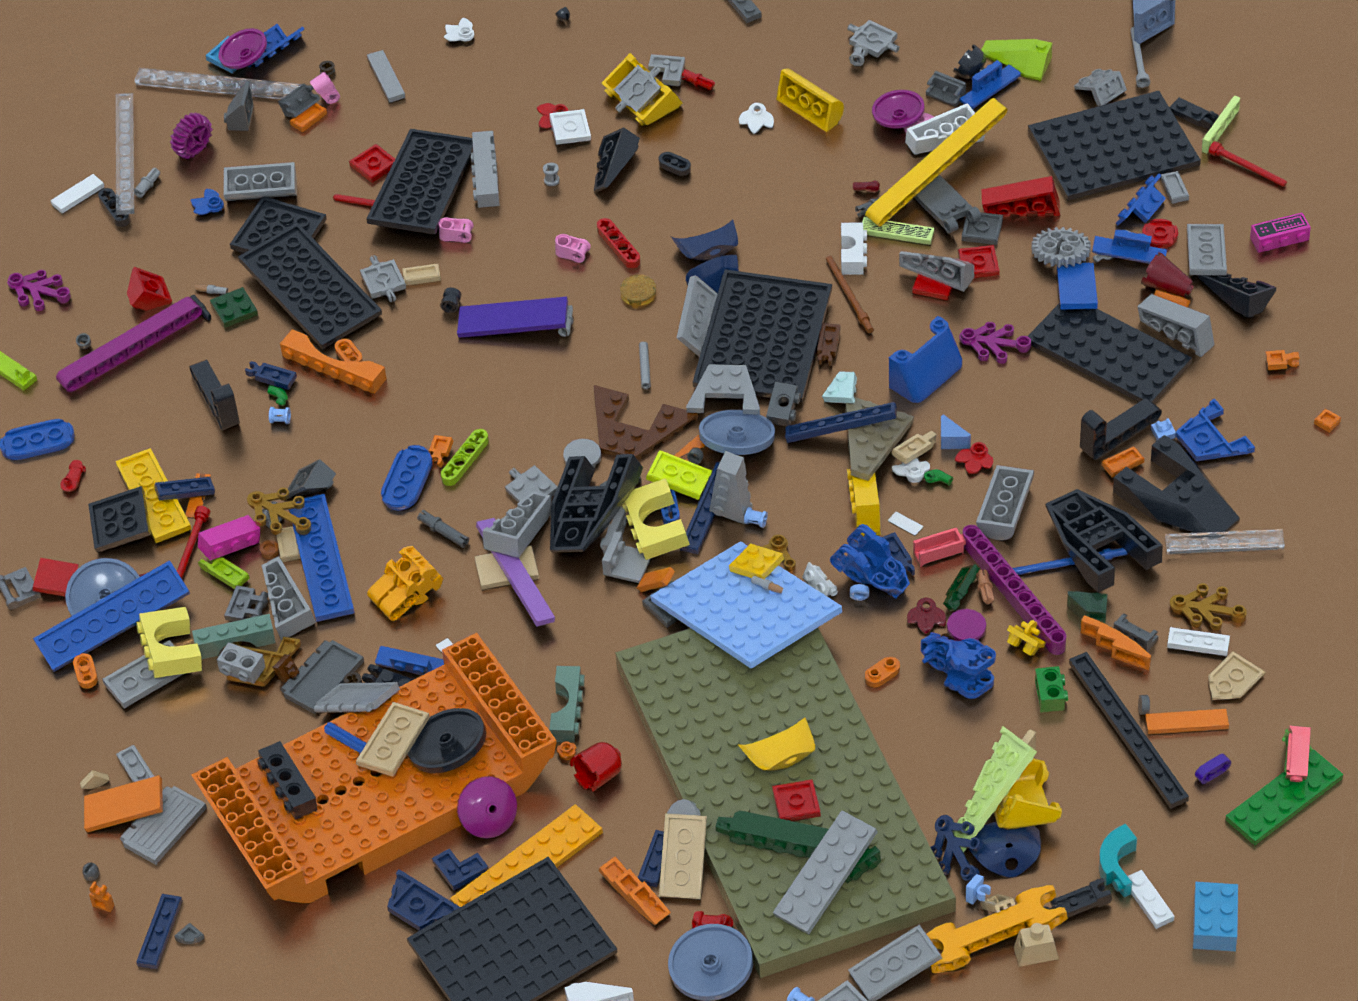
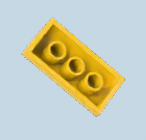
M789 68L781 70L776 100L826 132L838 124L844 111V105L840 100Z

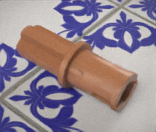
M981 569L976 574L978 581L977 589L981 593L983 602L989 605L994 602L993 584L989 581L987 570H983V575Z

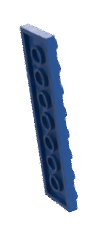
M325 494L304 498L305 506L302 509H289V513L298 518L305 517L311 522V531L306 535L297 533L296 525H292L316 622L355 613Z
M169 560L36 636L33 640L52 671L55 672L71 663L79 654L88 653L135 626L136 622H140V613L163 610L189 595L190 591Z

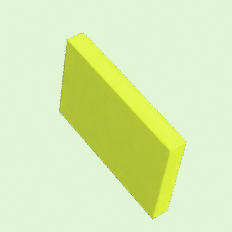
M659 450L646 476V480L656 482L666 478L670 489L699 500L712 470Z

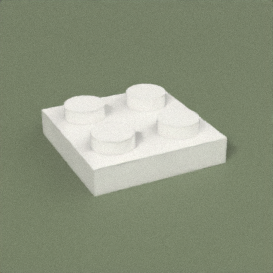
M584 109L550 113V122L556 145L591 140Z

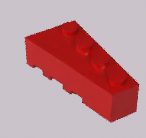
M1052 176L981 189L982 206L985 213L1003 215V217H1010L1011 214H1017L1020 217L1027 216V214L1045 216V214L1054 213V216H1061L1060 200Z

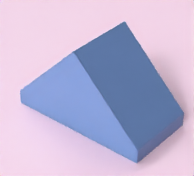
M943 414L941 416V449H969L971 447V434Z

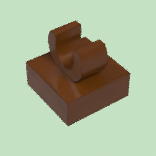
M286 654L272 667L280 681L284 683L291 679V677L295 678L299 673L291 656Z

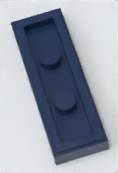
M210 477L157 482L154 485L159 501L213 495L215 493Z
M655 830L638 875V879L641 882L645 881L648 886L656 888L661 876L664 831Z

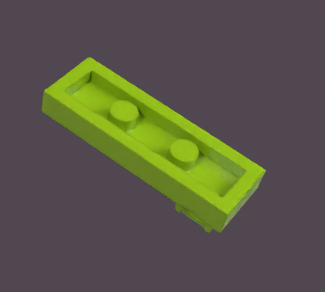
M0 351L1 376L22 390H26L37 381V376Z

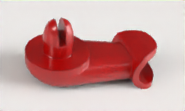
M73 460L70 463L69 472L60 482L61 489L64 492L76 490L82 472H86V467L83 466L80 460Z
M696 911L692 919V928L706 924H722L733 927V919L726 914L704 915L703 911Z

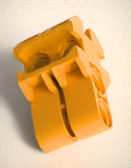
M413 546L404 547L400 550L399 553L402 557L396 563L391 559L386 564L385 574L367 592V596L391 621L400 618L412 605L422 604L429 598L425 594L431 588L437 591L444 579Z

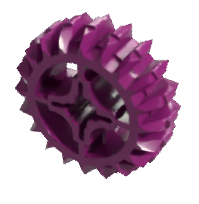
M195 112L185 115L184 119H180V122L176 124V128L173 129L174 133L170 136L172 138L170 141L172 144L171 148L182 158L194 157L210 142L209 138L212 136L211 132L213 130L211 128L212 124L207 117Z

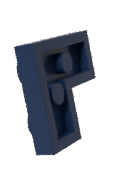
M449 848L432 858V863L453 891L478 878L489 869L478 853L459 862Z

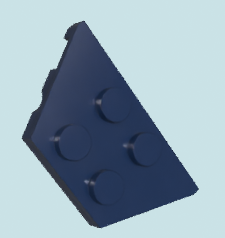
M398 869L395 885H393L391 891L392 896L389 898L387 905L388 911L420 931L460 908Z

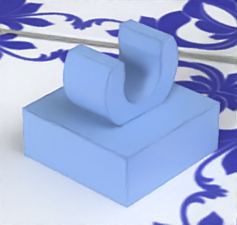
M1169 418L1165 421H1157L1151 424V430L1156 440L1160 439L1163 435L1170 439L1176 438V432Z
M976 874L967 884L966 902L974 904L977 899L985 901L986 894H991V887L983 884V876Z

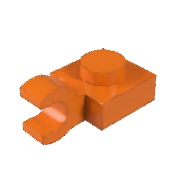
M1285 350L1266 351L1268 370L1287 369V364L1291 367L1299 366V352L1285 354Z

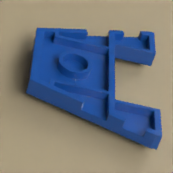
M1215 398L1209 402L1206 408L1203 407L1197 416L1190 418L1176 431V438L1195 461L1255 452V446L1246 436L1228 443L1210 420L1224 414V409Z

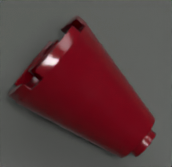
M1161 252L1155 255L1146 270L1147 277H1143L1141 280V284L1181 297H1185L1186 294L1189 296L1194 289L1193 281Z

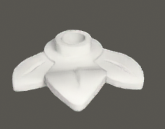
M462 18L459 25H445L447 34L444 38L448 41H470L474 38L473 24L468 19Z
M753 103L750 105L749 110L740 115L739 124H748L750 131L755 134L763 125L773 128L774 119L772 114L766 111L763 104Z
M915 458L907 464L902 462L900 465L892 466V470L899 476H906L909 482L917 483L922 481L924 473L930 470V464L927 461L919 462Z

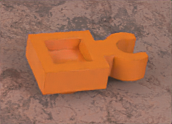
M438 435L433 437L429 452L433 463L437 461L439 468L444 464L442 458L449 456L454 442L452 437Z
M94 881L89 888L92 907L111 912L114 908L112 895L107 892L106 885L103 884L100 888Z

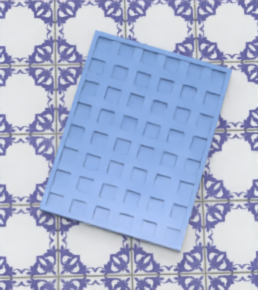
M740 541L650 596L654 604L752 669L842 613V606L779 565L765 580H770L783 587L781 594L771 590L768 591L761 586L753 584L751 582L752 578L730 572L729 565L747 547L746 544Z

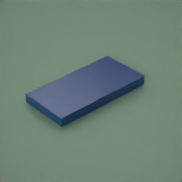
M1075 263V266L1068 264V267L1061 265L1060 268L1057 266L1060 309H1098L1094 263Z

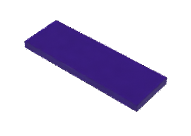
M566 296L460 306L457 328L458 338L566 328L568 298Z

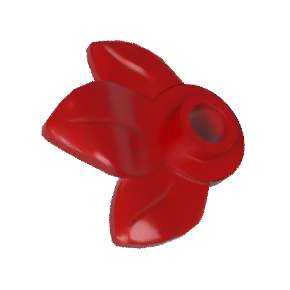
M544 103L539 105L536 109L543 115L539 120V127L543 129L552 128L550 113L569 111L564 104H557L555 106L551 103Z
M982 442L974 443L970 449H962L955 457L956 462L965 463V469L969 474L978 473L982 467L990 469L993 465V457L988 454V448Z

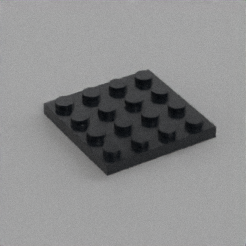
M262 197L231 241L230 249L245 253L297 222L314 239L327 220L326 214L268 197Z

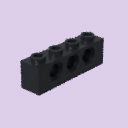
M281 741L258 750L259 759L257 764L261 771L264 770L266 772L268 783L274 785L278 799L284 801L283 804L288 814L291 813L296 820L316 811V797Z

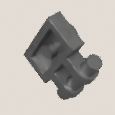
M236 586L224 615L225 620L234 622L246 619V617L252 618L263 615L262 610L268 603V593L263 591L258 596L254 588ZM251 604L256 605L255 609H250Z

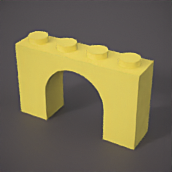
M666 478L633 489L622 505L623 509L629 512V515H626L629 526H634L631 531L634 540H639L636 546L639 554H644L645 560L690 545L681 519L657 527L643 524L645 518L653 511L675 504Z
M186 607L139 614L140 622H136L138 634L141 633V645L144 646L145 658H149L147 659L148 669L153 671L154 678L202 671L201 653L197 643L176 647L165 646L159 643V641L168 637L190 634V619Z

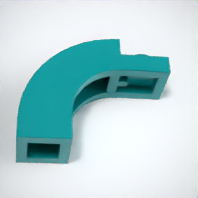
M1126 824L1114 829L1107 835L1101 845L1099 855V874L1104 879V885L1107 886L1112 883L1114 889L1117 892L1119 891L1123 897L1131 894L1132 881L1119 866L1118 862L1122 857L1135 851L1137 846V837Z

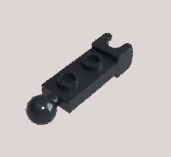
M1100 878L1090 882L1088 886L1050 901L1051 908L1047 906L1043 908L1051 910L1062 907L1065 908L1067 917H1071L1093 907H1101L1111 903L1112 894L1110 890L1104 891V879Z

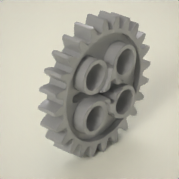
M1055 227L1054 230L1048 228L1047 232L1042 230L1041 234L1037 233L1036 237H1033L1031 249L1034 258H1038L1039 262L1044 261V264L1051 263V267L1057 264L1058 268L1061 265L1068 267V264L1075 266V263L1081 264V260L1086 261V257H1089V253H1091V241L1088 240V237H1084V233L1078 234V230L1073 232L1072 228L1065 230L1062 227L1061 230H1058Z

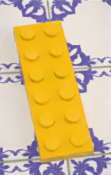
M151 448L115 461L128 490L140 486L144 489L150 531L155 543L192 530L177 499L159 501L154 485L157 482H166L168 480Z

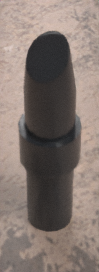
M191 295L190 298L202 308L201 314L203 317L210 321L211 314L206 306L200 302L196 295Z

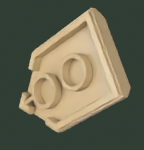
M1232 651L1208 676L1212 700L1241 698L1265 674V671Z

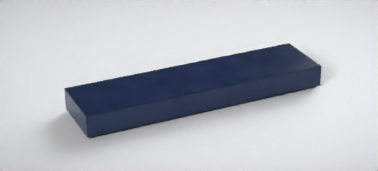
M168 894L161 895L137 958V966L158 969L181 907L182 897Z

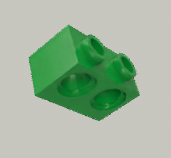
M1059 666L1035 668V685L1040 712L1064 710L1065 702H1068V692L1063 689V686H1065V676L1060 673Z

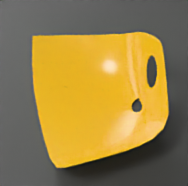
M806 718L766 739L746 745L738 744L758 768L767 771L788 768L800 762L815 750L814 739Z

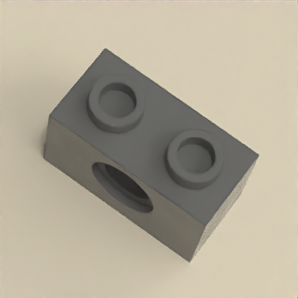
M775 382L766 415L767 419L773 424L790 426L791 421L795 420V405L799 404L801 393L798 392L796 385ZM784 402L789 403L786 407L780 406Z

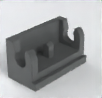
M935 71L927 82V85L930 87L926 90V95L955 107L960 103L959 98L966 94L965 82Z
M303 83L278 101L286 117H297L321 100L319 95L313 94V86Z
M1122 614L1114 622L1113 628L1138 643L1148 652L1158 640L1159 636L1156 635L1158 631L1153 630L1149 633L1128 622V619H1126L1128 615Z

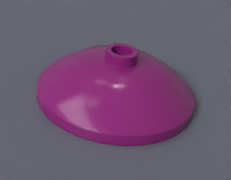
M254 28L234 33L220 47V62L223 66L230 69H241L250 66L263 55L267 46L266 36L262 31Z
M909 90L887 92L881 95L872 106L874 120L882 126L894 129L914 124L922 117L925 111L922 97Z
M491 776L480 777L467 784L462 790L457 804V813L462 826L469 833L480 838H493L504 833L512 825L517 812V800L512 788L503 780ZM491 805L494 806L493 812L489 811V807Z

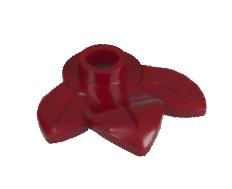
M925 597L921 598L917 602L916 607L908 612L907 623H917L919 629L926 635L931 631L934 624L946 626V615L942 609L936 607L933 599ZM928 604L930 607L926 609L923 605Z

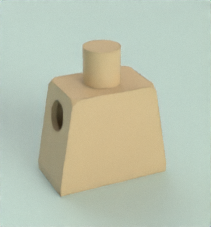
M1034 923L1030 928L1019 931L1014 946L1019 967L1058 959L1049 925Z

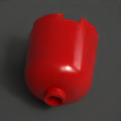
M598 742L576 754L570 760V766H574L576 774H574L575 779L585 790L590 788L592 792L596 791L621 771L620 751L607 742Z

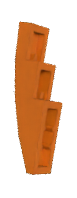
M1085 615L1083 616L1080 633L1096 638V645L1111 650L1112 658L1146 670L1150 669L1151 655L1138 643L1105 623Z
M616 856L599 868L598 871L612 887L654 926L671 914L670 910L645 881L641 882L631 869L627 870Z

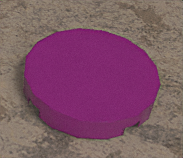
M958 610L948 618L947 631L953 635L955 641H961L966 638L979 640L986 633V620L981 613L975 610Z

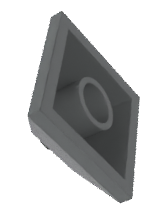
M249 81L244 83L228 105L227 113H224V123H227L228 130L249 131L254 109Z
M320 459L299 469L288 487L289 498L329 489L334 483L333 478L336 473Z

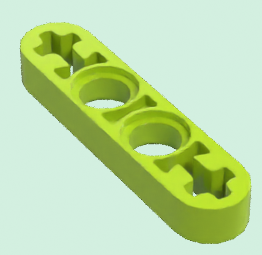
M477 429L471 433L441 471L443 484L452 486L460 480L489 442L487 431ZM467 449L475 450L473 453L465 452ZM458 461L464 462L462 466L455 465Z

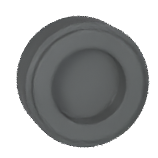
M1139 695V715L1149 714L1150 698L1148 695Z

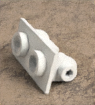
M808 562L802 576L804 580L825 596H835L838 593L836 585L830 580H826L827 576L819 566Z

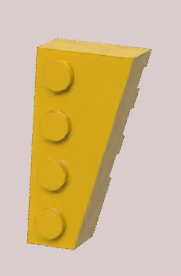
M847 469L852 514H855L856 528L861 524H865L877 536L881 535L880 506L875 473L867 481L852 476L850 469Z

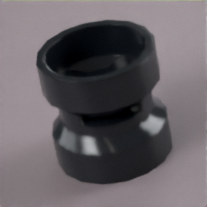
M446 288L440 303L441 309L447 313H455L459 307L462 296L461 292L456 288Z

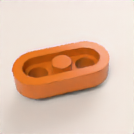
M1157 289L1154 293L1155 296L1185 307H1189L1191 301Z
M340 339L335 343L336 354L342 361H363L361 352L351 340Z
M82 653L76 656L73 660L78 684L86 689L94 687L98 682V677L91 655Z
M894 657L882 659L866 670L865 683L873 688L880 687L899 674L900 662Z

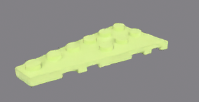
M1004 726L1000 730L1002 736L999 742H995L992 747L994 753L991 759L985 762L973 788L975 794L972 800H968L965 805L967 811L964 817L959 818L957 822L963 823L968 821L974 825L975 830L971 835L953 831L955 837L971 839L978 834L1037 753L1036 750ZM961 847L963 852L967 849L966 847Z

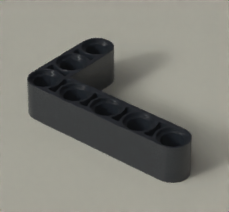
M207 359L189 366L191 375L221 430L240 424L236 401L230 384L228 383L223 386L220 384Z
M1146 398L1108 423L1096 412L1089 410L1081 419L1080 448L1093 460H1097L1156 422L1160 418L1162 410Z

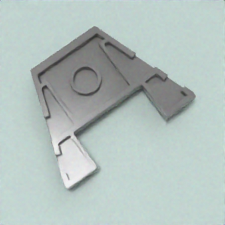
M709 364L686 407L687 413H704L705 398L744 399L743 414H760V407L746 365Z

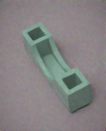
M270 614L192 631L194 643L198 644L201 653V659L218 656L220 650L228 642L245 641L252 643L256 647L276 643Z
M580 666L556 667V694L568 700L567 705L563 709L551 714L549 731L557 742L569 741L575 743V736L579 735L580 724L577 723V718H581L579 702H583L581 686L585 685V675L581 674Z

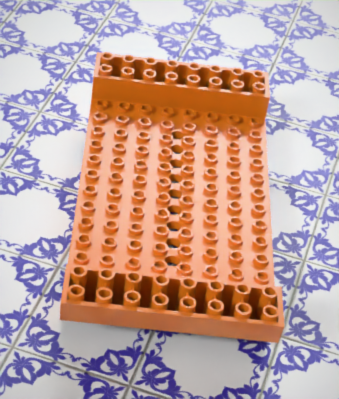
M478 633L442 649L444 665L400 686V690L378 708L372 709L370 712H348L330 721L367 743L392 702L427 712L430 717L448 709L465 708L472 710L481 717L485 724L486 739L480 751L471 760L456 769L443 773H426L417 769L407 754L393 777L383 773L379 777H375L374 775L380 772L356 764V760L360 755L359 752L325 733L324 727L327 725L326 723L283 745L316 797L317 810L296 820L291 813L288 814L283 804L284 801L278 799L274 785L268 783L266 772L260 770L257 764L259 757L236 769L229 758L226 757L191 774L274 901L281 899L298 903H312L328 894L326 879L358 864L364 875L461 826L462 824L457 813L458 799L465 786L477 778L485 776L499 778L512 788L516 797L525 793L534 783L548 761L553 758L557 740ZM362 781L364 782L363 785H361V786H356V784H358V783H360V782H362ZM343 791H346V793L343 795H337ZM325 800H328L326 804H319Z

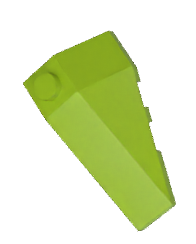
M1038 39L986 40L981 49L985 56L994 62L998 60L1007 66L1011 65L1021 72V76L1039 81L1042 80L1052 59V43Z

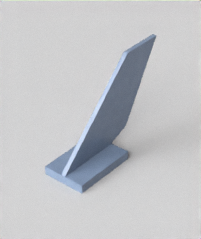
M1133 0L1135 42L1140 44L1175 24V0Z

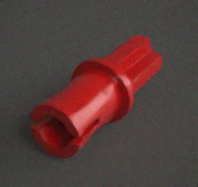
M687 69L682 73L681 79L691 82L696 87L699 85L713 90L715 86L713 80L703 77L701 73H693Z

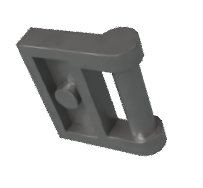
M26 567L5 576L0 575V590L10 610L41 598L40 592L33 591L34 581ZM11 583L19 597L15 598L12 596L7 587L8 584Z

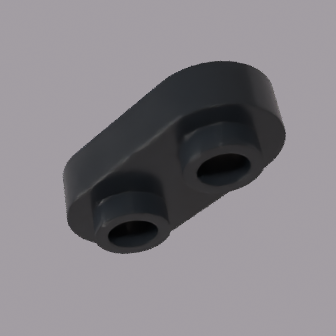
M663 152L658 157L659 166L676 175L684 176L691 171L690 161L672 152Z

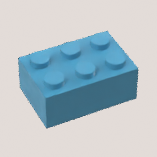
M1195 882L1193 949L1236 951L1238 884Z

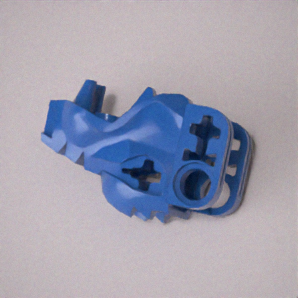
M865 524L859 525L848 536V544H843L830 557L831 564L839 572L843 571L854 582L863 585L871 584L881 591L887 592L888 595L895 599L910 584L903 564L891 556L889 542L885 538L877 536Z
M931 632L929 636L921 640L920 651L924 655L922 662L924 664L928 662L935 669L947 673V678L944 682L945 687L958 691V693L966 698L975 699L994 686V675L987 668L995 663L996 652L989 646L982 644L974 638L954 641L945 636L940 637V634ZM982 678H988V679H990V681H986V682H985V681H982V680H980V679H982Z

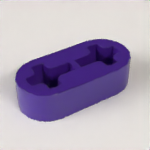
M1219 754L1201 765L1196 770L1195 777L1202 784L1208 783L1227 771L1232 762L1225 754Z

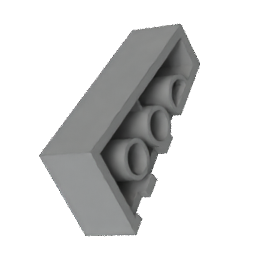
M493 131L472 132L473 153H471V162L474 165L471 166L472 176H475L472 178L473 188H476V190H473L474 201H478V208L500 206Z

